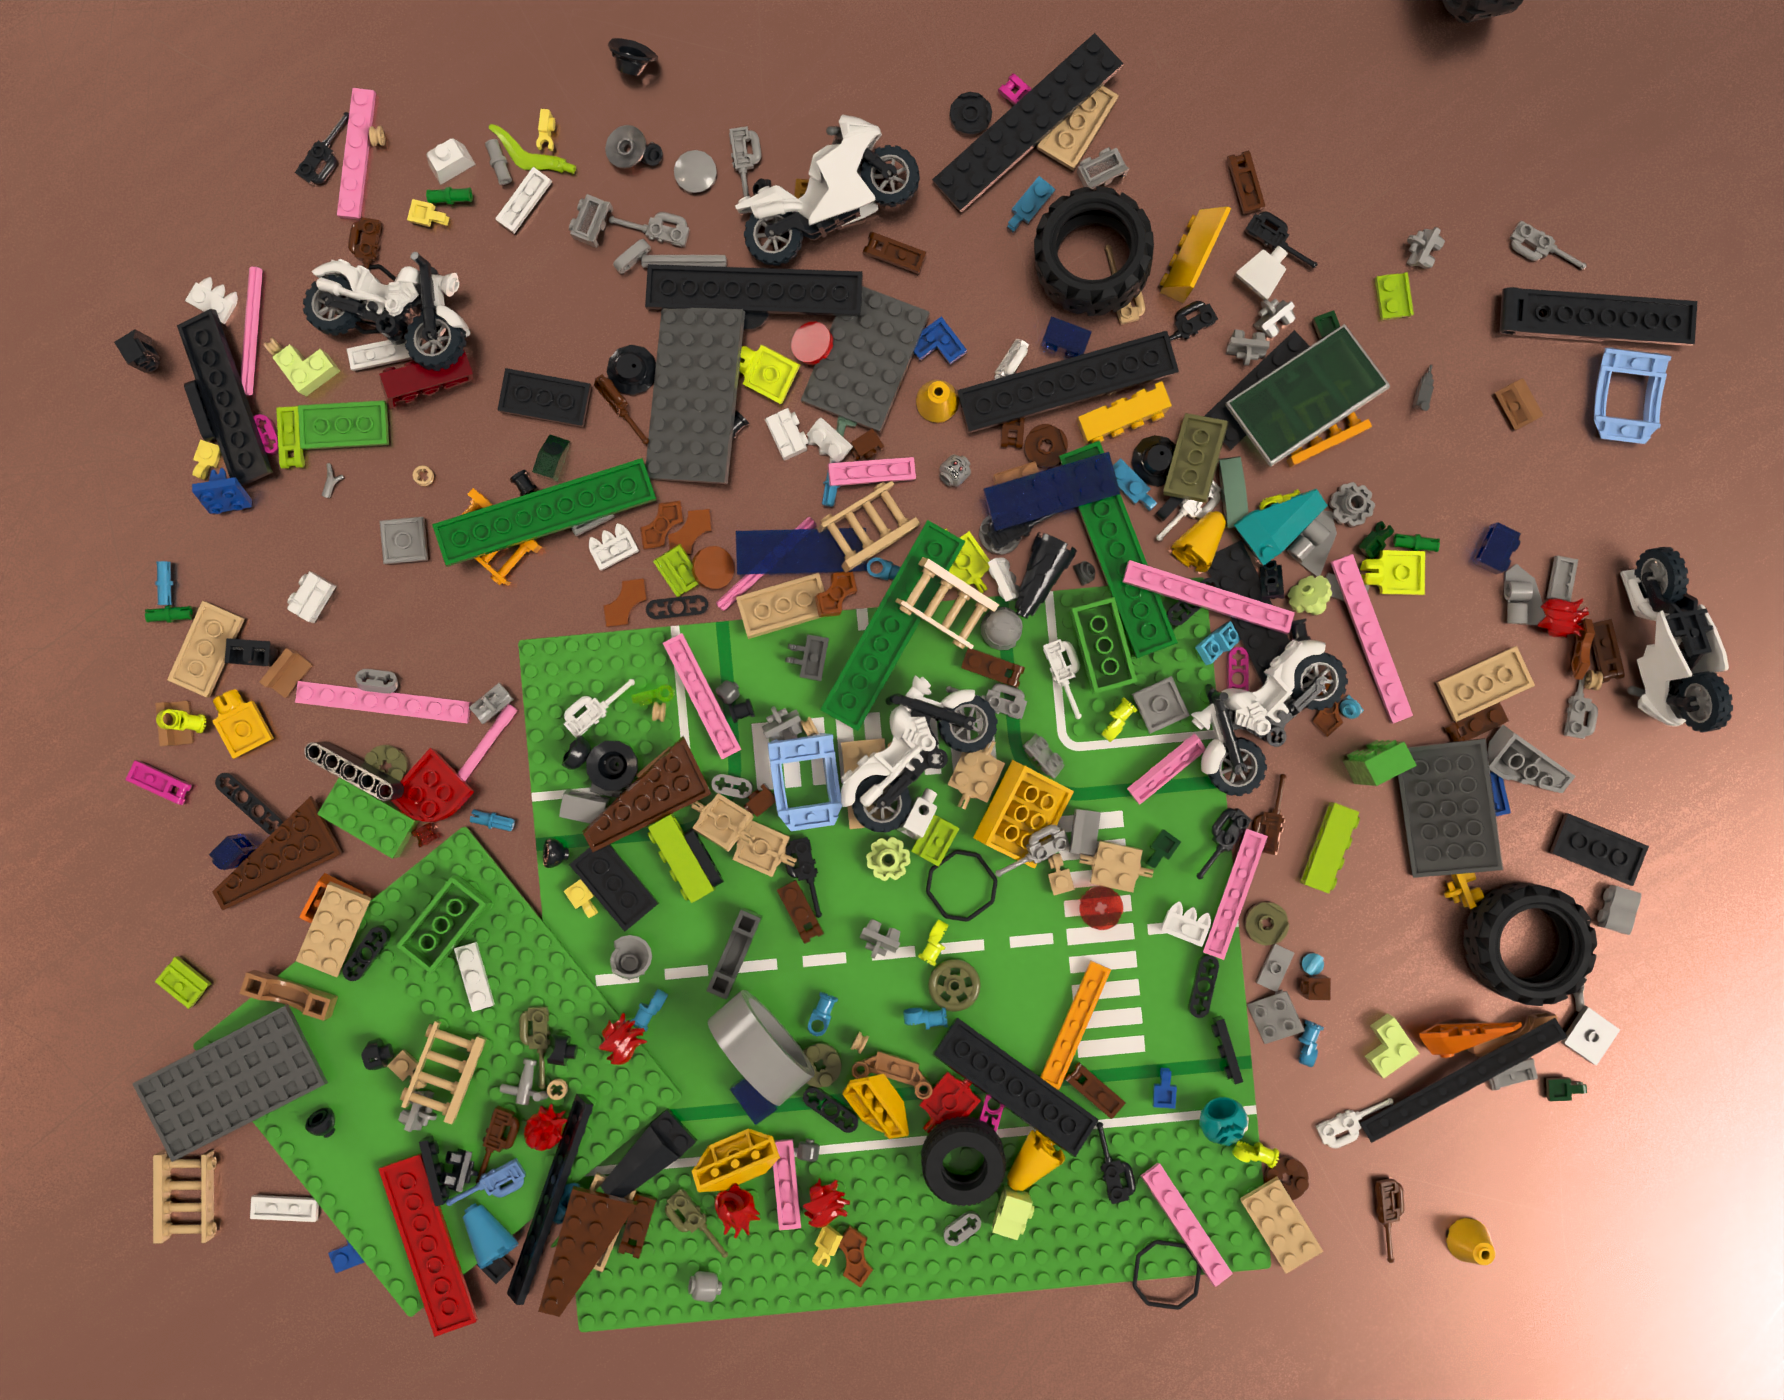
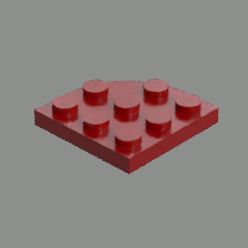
M429 748L400 781L404 786L402 797L391 801L400 811L412 819L422 822H437L457 812L475 791L435 749Z

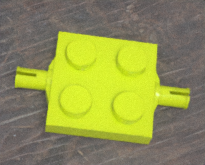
M970 531L959 537L965 543L949 572L968 585L974 583L979 592L983 593L988 588L981 578L984 573L989 571L990 566L988 562L990 560Z

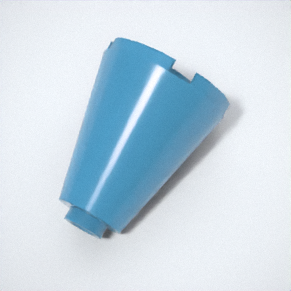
M475 1203L464 1210L466 1214L463 1216V1220L480 1269L491 1265L493 1261L502 1258L518 1246L517 1244L519 1243L516 1238L483 1205L477 1206Z

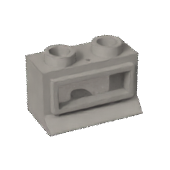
M1109 147L1099 153V157L1093 160L1091 157H1088L1081 161L1076 173L1084 187L1094 189L1101 184L1107 186L1112 182L1113 178L1119 175L1122 178L1125 177L1129 168L1125 165L1118 149L1111 150Z
M587 194L585 199H580L577 207L579 214L576 219L573 218L571 220L569 230L573 239L597 248L599 244L596 238L600 230L604 231L606 227L604 219L607 212L612 213L613 207L610 202Z

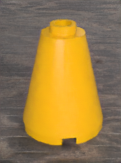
M931 380L925 383L917 393L916 407L919 414L925 420L942 423L949 420L958 409V393L950 383L944 380Z
M1218 511L1208 512L1174 542L1171 547L1174 548L1172 551L1173 555L1185 566L1193 565L1197 567L1195 571H1208L1226 526L1224 515Z
M1031 1130L1007 1175L1008 1185L1015 1191H1024L1065 1161L1063 1151L1061 1149L1057 1151L1054 1148L1055 1143L1037 1130L1035 1133L1034 1130Z
M1463 1218L1450 1226L1446 1243L1449 1251L1455 1258L1463 1262L1479 1265H1488L1493 1262L1495 1249L1485 1225L1474 1219Z

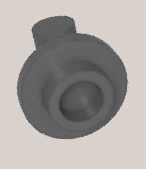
M1083 561L1073 566L1082 586L1095 579V568L1089 562Z

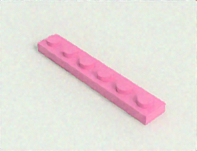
M352 88L337 216L339 218L361 220L370 147L369 127L373 123L376 92L374 90Z
M681 633L664 642L663 645L721 759L742 750L684 634Z
M1246 829L1203 950L1204 953L1224 960L1268 836Z
M1156 1163L1140 1175L1212 1285L1216 1287L1233 1273L1161 1164Z

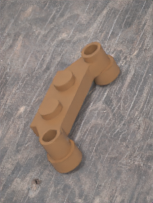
M878 1050L876 1055L862 1061H857L852 1066V1075L856 1079L867 1077L869 1073L885 1074L887 1078L914 1086L915 1094L920 1099H928L932 1094V1086L919 1070V1063ZM858 1066H863V1067L865 1068V1070H864V1071H858V1070H857V1067H858ZM923 1085L927 1087L925 1091H922L919 1088Z

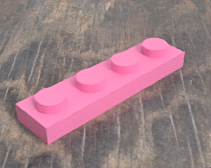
M914 457L829 463L827 465L830 486L916 479Z
M1194 733L1127 788L1139 805L1204 753L1206 748L1200 738Z
M793 1139L775 1140L780 1158L773 1165L779 1230L801 1228V1215Z

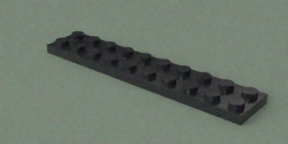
M1094 33L932 179L933 183L962 213L1123 68V62Z
M648 264L645 307L646 309L658 310L685 308L742 309L745 313L861 317L863 271Z
M1163 331L957 390L968 431L972 433L1176 375L1179 373L1168 332Z

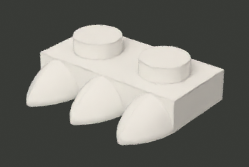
M211 277L203 279L199 284L196 282L185 301L203 312L215 309L220 322L225 324L236 307L238 301L237 292H232L224 298L225 287L223 284L211 291L213 284Z
M819 418L807 433L808 445L817 444L819 446V455L828 454L830 456V463H840L853 447L822 418Z
M616 524V538L610 532L604 530L602 533L603 544L593 537L589 539V550L600 571L639 552L630 532L621 524Z
M995 558L989 561V572L999 586L998 592L1000 596L1005 599V602L1017 599L1020 587L1015 584L1016 576L1009 571L1010 562L1005 558Z
M1181 902L1175 903L1167 911L1160 930L1202 947L1211 924L1209 913L1203 914L1196 921L1197 913L1194 907L1187 910L1182 916L1183 907Z

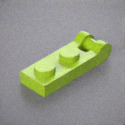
M298 406L276 407L281 469L289 468L290 466L302 468L305 466L303 450L300 449ZM288 451H294V457H288Z

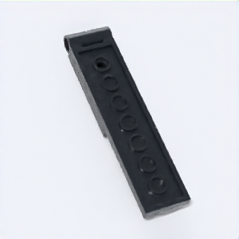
M1508 287L1502 289L1500 333L1516 336L1599 342L1614 340L1692 346L1695 344L1698 301Z

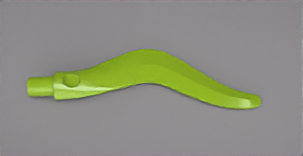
M489 125V129L498 136L514 163L521 169L530 171L534 167L537 170L550 169L561 173L564 171L572 174L575 173L576 165L567 163L566 159L528 153L504 129L497 125Z

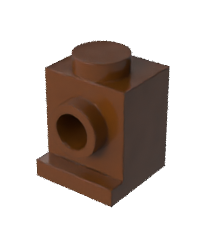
M872 428L851 442L853 447L850 452L856 461L863 458L868 460L877 454V449L882 452L885 448Z
M765 783L760 786L763 790L761 792L758 789L748 796L750 801L743 806L745 810L752 813V815L755 814L756 817L760 816L775 803L774 793Z

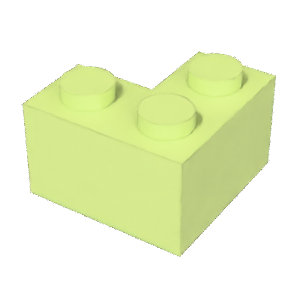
M289 344L272 357L295 389L306 397L340 372V369L331 357L321 349L305 359L298 349Z
M1386 1014L1370 1025L1382 1044L1365 1055V1058L1374 1071L1383 1079L1420 1054L1393 1016Z
M1004 1185L991 1226L992 1233L1018 1240L1020 1234H1024L1027 1219L1032 1218L1035 1208L1032 1206L1033 1201L1029 1192L1015 1191L1011 1187Z

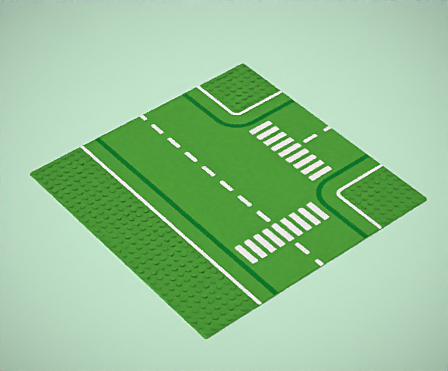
M1199 577V578H1188V579H1191V580L1200 582V581H1202L1204 578H1203V577ZM1108 586L1050 591L1044 603H1041L1033 617L1029 616L1028 619L1020 616L1023 626L1020 639L1016 641V646L1009 650L991 648L984 641L981 635V623L983 617L990 610L983 612L966 640L974 645L972 649L1025 667L1024 673L1020 675L1018 689L1023 691L1025 701H1027L1022 719L1009 717L1003 713H995L998 724H996L997 732L992 740L996 743L991 755L995 759L1004 762L1005 766L988 803L978 798H970L966 810L962 806L958 807L957 805L963 794L958 789L949 786L948 783L962 752L946 745L938 729L939 720L937 722L934 718H931L930 728L939 742L937 745L938 749L944 750L948 756L947 764L941 769H926L915 782H912L907 787L912 801L916 797H921L926 788L936 792L937 796L933 802L937 806L935 815L960 828L944 857L954 850L978 853L995 875L997 870L1018 860L981 843L973 837L1012 760L1074 791L1057 824L1059 828L1065 830L1069 844L1074 809L1100 812L1096 851L1099 840L1142 849L1141 867L1153 869L1152 878L1139 875L1135 883L1134 892L1091 884V865L1079 863L1080 854L1070 853L1069 847L1056 854L1060 853L1064 866H1060V870L1069 868L1075 890L1053 895L1047 874L1056 871L1055 868H1050L1048 859L1038 863L1035 869L1022 864L1001 875V877H997L995 901L979 915L968 922L946 919L926 893L929 869L935 864L911 852L917 840L897 829L890 832H874L867 828L850 829L848 807L841 808L835 825L790 831L778 816L775 802L760 816L756 817L754 814L752 820L790 836L789 841L808 837L812 848V857L816 861L814 866L818 869L817 877H814V885L822 916L817 918L824 934L820 937L815 936L811 938V941L806 944L801 939L777 892V889L797 880L814 914H816L809 883L806 882V879L798 881V878L790 877L783 862L777 867L773 877L732 860L737 850V842L727 852L697 833L724 882L716 886V889L691 903L690 900L686 901L680 892L682 886L679 881L675 882L670 875L671 867L668 862L664 863L658 853L661 851L658 844H653L648 836V832H650L648 827L656 822L611 843V845L657 899L659 904L625 932L596 897L590 899L598 911L593 917L588 918L582 906L575 909L564 893V890L580 880V877L569 864L590 848L582 832L590 823L559 817L563 793L567 789L608 797L610 798L608 807L617 798L590 792L591 779L587 774L586 762L574 770H569L561 765L565 753L570 748V744L577 739L564 725L566 722L564 719L565 711L583 696H589L592 699L597 698L600 703L603 700L606 701L625 685L629 679H634L635 684L608 705L606 716L603 719L601 717L599 722L588 728L582 736L589 742L591 751L595 746L604 741H620L629 745L638 758L637 774L669 746H673L684 736L711 791L710 795L698 800V802L706 806L718 794L712 788V780L719 774L749 780L753 785L752 793L757 789L761 792L763 789L760 786L764 783L774 793L768 743L771 740L769 738L766 739L762 726L768 724L766 717L773 714L771 708L774 706L777 711L786 708L788 713L797 709L801 721L803 720L804 722L807 721L808 717H811L819 733L817 735H820V733L833 734L841 792L843 785L841 777L844 775L841 742L884 738L885 749L888 748V744L893 740L890 728V714L900 705H887L886 698L897 693L905 696L912 687L915 675L919 678L924 677L931 685L929 689L932 693L929 695L925 694L923 697L939 703L951 694L946 691L948 686L959 690H975V695L982 697V695H987L988 689L991 690L994 685L1001 682L962 669L961 666L968 648L964 647V649H961L952 643L953 638L921 619L859 731L821 711L823 703L878 607L842 610L839 616L818 618L751 639L747 637L743 620L519 641L518 647L543 922L620 1017L622 1013H625V1022L635 1018L640 1008V1003L650 1004L657 989L668 994L660 1011L652 1016L648 1024V1030L643 1032V1036H637V1038L647 1041V1043L642 1045L681 1092V1098L671 1105L669 1109L697 1139V1142L679 1159L637 1188L636 1192L657 1198L640 1258H634L629 1253H618L627 1224L626 1220L618 1234L604 1271L600 1272L592 1269L576 1293L580 1332L1133 1281L1137 1253L1151 1242L1163 1240L1184 1243L1140 1176L1156 1163L1161 1164L1231 1272L1268 1269L1271 1267L1270 1247L1240 1200L1241 1197L1264 1184L1262 1162L1250 1160L1249 1163L1237 1159L1232 1154L1236 1143H1233L1231 1146L1213 1143L1205 1137L1199 1125L1200 1114L1205 1105L1213 1099L1227 1097L1238 1101L1249 1118L1248 1130L1239 1141L1246 1142V1144L1248 1143L1251 1146L1260 1142L1238 922L1224 960L1215 957L1219 962V970L1209 1013L1203 1018H1197L1188 1009L1198 961L1201 956L1206 955L1203 950L1233 868L1232 850L1229 852L1224 851L1220 853L1205 873L1204 878L1201 880L1197 879V873L1201 871L1216 851L1217 844L1212 840L1214 836L1211 830L1220 814L1225 809H1228L1226 793L1216 788L1211 783L1207 774L1201 771L1203 753L1140 805L1134 800L1127 789L1194 733L1200 738L1205 748L1213 739H1216L1212 724H1210L1209 731L1205 728L1200 730L1192 722L1194 718L1191 716L1192 713L1201 712L1210 705L1205 686L1211 684L1216 690L1214 662L1205 665L1195 648L1211 634L1208 609L1200 608L1182 625H1171L1178 642L1177 644L1137 659L1123 627L1137 682L1092 694L1070 610L1112 598ZM1159 594L1166 612L1178 601ZM1001 596L988 597L999 604L998 607H1007L1017 612L1014 608L1017 599L1005 602V599ZM972 599L966 600L951 624L950 631L959 636L974 612L977 602ZM956 600L941 601L931 619L942 624ZM1187 603L1190 608L1196 607V605ZM1182 604L1179 605V606L1182 607V609H1181L1180 611H1178V612H1176V613H1175L1174 611H1172V614H1173L1172 620H1173V621H1174V620H1179V621H1180V620H1181V619L1179 618L1180 614H1182L1183 612L1186 611V610L1183 608ZM681 633L684 634L742 749L724 759H721L663 645L664 642ZM807 634L829 638L822 681L800 678L802 665L785 662L786 657L803 660L804 656L802 651L796 652L788 649V644L805 647ZM1059 639L1061 641H1068L1073 645L1080 661V669L1075 673V677L1068 680L1076 705L1082 715L1080 719L1074 717L1075 714L1064 686L1054 681V674L1049 669L1051 666L1043 651V645ZM1066 650L1061 652L1066 666L1071 665ZM1006 669L1004 676L1010 678L1013 671ZM1172 676L1190 716L1149 734L1131 694ZM726 680L732 683L735 682L739 686L740 696L732 705L745 702L749 698L755 717L748 716L734 723L729 705L720 700L716 694V688ZM1000 692L1001 698L1014 702L1015 696ZM1124 697L1138 711L1136 713L1133 712L1127 718L1122 731L1113 741L1109 742L1101 733L1108 729L1107 726H1110L1109 724L1114 720L1109 715V712L1114 711ZM654 702H658L659 705L666 703L664 722H661L659 719L652 721ZM584 705L574 716L578 718L587 710L586 706ZM961 708L965 716H969L971 708ZM975 710L972 717L978 719L982 716ZM983 721L975 723L974 726L982 731ZM952 725L953 731L955 733L959 729V727ZM803 727L801 733L793 736L789 728L781 731L785 740L808 737ZM963 730L957 736L967 740L966 730ZM970 730L971 739L979 735L976 731ZM1035 734L1043 737L1052 752L1057 753L1063 760L1065 766L1055 779L1049 775L1046 776L1040 769L1042 765L1038 767L1037 764L1039 762L1037 760L1033 761L1035 757L1030 758L1024 751L1023 745ZM932 754L933 760L931 762L939 763L937 758L940 755ZM822 758L782 764L788 808L829 802ZM637 775L635 776L632 784L638 779ZM721 777L720 781H716V785H719L720 790L723 787H731L730 783L724 782L725 778ZM742 782V785H734V789H739L742 795L745 791H749L745 782ZM721 794L745 809L743 806L750 801L748 797L738 798ZM897 800L891 804V808L894 810L897 808ZM692 804L672 813L684 832L692 828L700 816L698 811L691 808ZM919 807V813L923 815L924 811ZM1229 819L1223 825L1221 830H1224L1227 827V825L1229 824ZM1164 829L1180 840L1181 843L1169 860L1163 857L1157 867L1152 868L1146 864L1149 857L1155 851L1150 846L1160 831ZM890 837H895L897 840L903 841V849L909 850L911 862L908 866H905V875L900 876L897 880L889 877L888 880L883 881L873 875L874 869L868 868L866 856L872 851L871 844L877 842L879 838H884L887 841ZM548 838L556 839L564 847L569 848L568 860H563L560 865L554 868H546L543 864V847ZM793 853L792 857L797 858V861L793 862L795 863L794 867L796 869L800 866L797 853ZM888 854L884 857V860L889 863L893 860V857ZM956 854L933 871L930 892L948 915L968 917L991 900L993 879L977 857ZM1181 902L1183 907L1182 916L1187 910L1194 907L1197 913L1196 921L1203 914L1209 913L1211 924L1202 947L1160 930L1167 911L1175 903ZM744 907L763 917L726 1000L706 990L727 945L739 912ZM871 919L882 924L878 932L881 935L886 936L889 928L900 931L898 941L900 945L896 953L887 950L885 956L877 953L875 959L870 957L872 951L865 948L867 941L859 937L863 928H866ZM939 919L949 926L945 928L946 931H943L945 934H943L939 942L946 948L940 952L935 961L937 964L933 966L927 963V960L923 961L918 955L923 953L929 943L927 941L930 937L929 934ZM811 922L803 925L806 931L813 928ZM628 935L638 936L645 940L652 952L651 964L645 971V975L630 981L613 974L610 966L611 955L616 949L614 948V941ZM958 959L974 967L981 983L979 996L965 1010L957 1012L946 1010L947 1017L945 1018H947L948 1027L935 1026L926 1030L925 1023L916 1025L914 1023L913 1025L911 1023L910 1025L904 1023L903 1011L908 1008L917 1007L928 1010V1012L942 1010L931 998L928 987L930 975L936 966L947 960ZM1209 959L1208 962L1203 963V966L1206 967V973L1201 972L1200 976H1207L1211 979L1212 975L1208 974V970L1210 967L1213 968L1214 964ZM1090 960L1110 968L1111 972L1066 1076L1072 1074L1076 1069V1064L1080 1062L1121 1097L1126 1104L1113 1119H1110L1066 1081L1065 1078L1058 1091L1099 1119L1098 1122L1103 1123L1109 1155L1112 1156V1160L1119 1158L1121 1162L1129 1163L1133 1170L1136 1190L1133 1195L1129 1196L1130 1200L1115 1204H1111L1109 1201L1106 1181H1103L1102 1177L1104 1172H1101L1100 1166H1102L1101 1162H1104V1153L1098 1128L1095 1125L1076 1157L1071 1156L1055 1144L1054 1148L1057 1151L1060 1149L1063 1151L1065 1161L1024 1190L1029 1192L1033 1201L1032 1206L1035 1207L1032 1218L1027 1219L1024 1234H1020L1018 1240L992 1233L991 1226L1004 1185L1009 1186L1007 1175L1031 1130H1034L1035 1133L1036 1130L1004 1107L996 1131L1001 1139L1006 1159L1005 1177L1000 1188L994 1192L993 1196H990L988 1199L986 1198L984 1202L982 1201L979 1204L976 1203V1205L972 1204L971 1206L951 1205V1203L948 1204L946 1201L944 1202L930 1191V1188H928L923 1177L921 1151L927 1135H929L923 1127L931 1118L928 1112L919 1106L923 1099L916 1096L914 1086L887 1078L904 1101L909 1128V1136L892 1139L884 1136V1133L864 1123L843 1096V1090L850 1080L856 1079L852 1075L853 1064L876 1055L878 1050L919 1063V1070L931 1084L932 1088L947 1071L963 1081L965 1078L932 1055L956 1018L962 1020L1040 1077ZM951 968L950 974L960 975V969ZM940 975L937 984L944 986L946 977ZM970 977L964 978L965 987L972 986ZM1202 980L1198 983V990L1200 992H1206L1210 987L1207 980ZM957 982L951 983L950 987L953 990H956L959 987V984ZM741 990H746L755 996L779 1020L802 1051L810 1045L819 1042L833 1046L837 1050L842 1062L841 1072L836 1081L828 1087H821V1089L857 1115V1129L851 1133L843 1132L807 1106L803 1101L804 1091L810 1086L807 1083L780 1106L771 1103L744 1078L729 1060L713 1037L707 1023L708 1019ZM945 991L940 995L946 1001L951 998ZM963 992L961 995L956 996V998L961 1002L967 998V995ZM819 993H827L828 996L831 995L838 998L830 1013L832 1017L826 1032L821 1036L812 1035L808 1031V1022L813 1009H816L818 1005ZM1196 993L1195 997L1200 999L1198 1005H1194L1193 1008L1196 1009V1013H1199L1200 1010H1204V1006L1201 1005L1202 998L1207 1000V996L1203 997ZM1220 1015L1225 1019L1243 1079L1242 1083L1236 1085L1231 1079L1227 1080L1223 1067L1227 1065L1225 1059H1221L1217 1049L1220 1042L1218 1037H1214L1211 1025L1214 1024L1212 1018ZM814 1020L811 1025L812 1029L815 1032H820L824 1028V1023L821 1020ZM859 1031L862 1032L863 1036H869L861 1054L858 1053L857 1049L851 1050V1046ZM820 1059L819 1062H814L816 1070L820 1071L821 1068H826L823 1064L824 1060ZM858 1066L857 1070L864 1071L865 1068L863 1066ZM1160 1068L1170 1069V1084L1177 1086L1175 1109L1157 1108L1152 1105L1154 1084H1160ZM869 1073L868 1076H873L877 1074ZM1082 1074L1077 1081L1083 1084L1087 1078ZM971 1084L972 1092L981 1101L968 1117L979 1119L986 1093ZM923 1085L919 1089L925 1091L927 1087ZM817 1092L808 1093L809 1101L817 1100L819 1102L817 1107L821 1108L826 1098L823 1097L821 1101L817 1098ZM991 1098L988 1101L990 1109L995 1110L999 1108L1000 1104ZM829 1103L824 1107V1110L828 1115H833L837 1112V1107L835 1104ZM841 1110L835 1120L839 1121V1118H842L845 1121L844 1126H853V1118L846 1119L842 1116L844 1111ZM985 1111L984 1114L989 1115L986 1123L990 1127H994V1125L991 1124L992 1114ZM651 1123L576 1184H579L581 1188L590 1189L597 1172L609 1176ZM748 1128L773 1136L774 1140L793 1139L801 1228L779 1230L772 1166L765 1174L739 1184L741 1189L748 1191L753 1196L755 1209L760 1213V1215H756L760 1220H753L749 1223L750 1235H747L742 1228L738 1237L734 1238L735 1229L733 1227L724 1235L725 1227L718 1217L714 1205L715 1197L721 1191L698 1192L692 1175L693 1168L697 1165L707 1147ZM806 1138L814 1139V1143L820 1146L819 1157L815 1162L797 1158L798 1144L801 1141H806ZM958 1147L945 1156L943 1166L953 1174L967 1175L975 1172L982 1165L984 1156L974 1148ZM1123 1171V1173H1119L1122 1186H1127ZM819 1178L821 1179V1186L829 1185L838 1180L836 1191L845 1193V1196L841 1198L850 1201V1205H844L843 1207L848 1212V1215L846 1217L837 1216L828 1225L841 1235L851 1225L868 1237L864 1246V1255L867 1262L873 1267V1271L861 1288L843 1276L846 1268V1257L839 1246L835 1255L830 1256V1263L827 1267H824L822 1264L817 1266L812 1262V1258L818 1250L815 1242L822 1228H815L808 1224L811 1219L804 1215V1212H807V1210L803 1208V1205L811 1202L809 1189L818 1182ZM681 1188L688 1193L696 1206L698 1205L701 1208L700 1211L706 1214L707 1221L705 1223L708 1225L707 1228L724 1250L728 1252L726 1258L722 1257L706 1234L700 1231L699 1228L691 1233L690 1231L681 1232L674 1226L665 1213L669 1197ZM679 1209L675 1210L676 1214L684 1223L687 1219L683 1216ZM974 1211L979 1214L981 1227L976 1233L957 1246H951L945 1242L944 1229L947 1225L965 1212ZM967 1218L968 1223L963 1227L965 1228L968 1225L975 1226L976 1218ZM959 1229L956 1232H953L952 1230L949 1231L950 1236L948 1238L950 1239L953 1237L954 1239H957V1233L960 1232L961 1229ZM629 1239L628 1244L636 1246L637 1240ZM1156 1244L1140 1257L1137 1281L1194 1276L1197 1273L1198 1264L1186 1248ZM1201 1268V1275H1205L1204 1271ZM697 1271L713 1272L717 1274L718 1281L722 1282L721 1294L716 1295L714 1301H696L688 1293L690 1277L694 1276Z

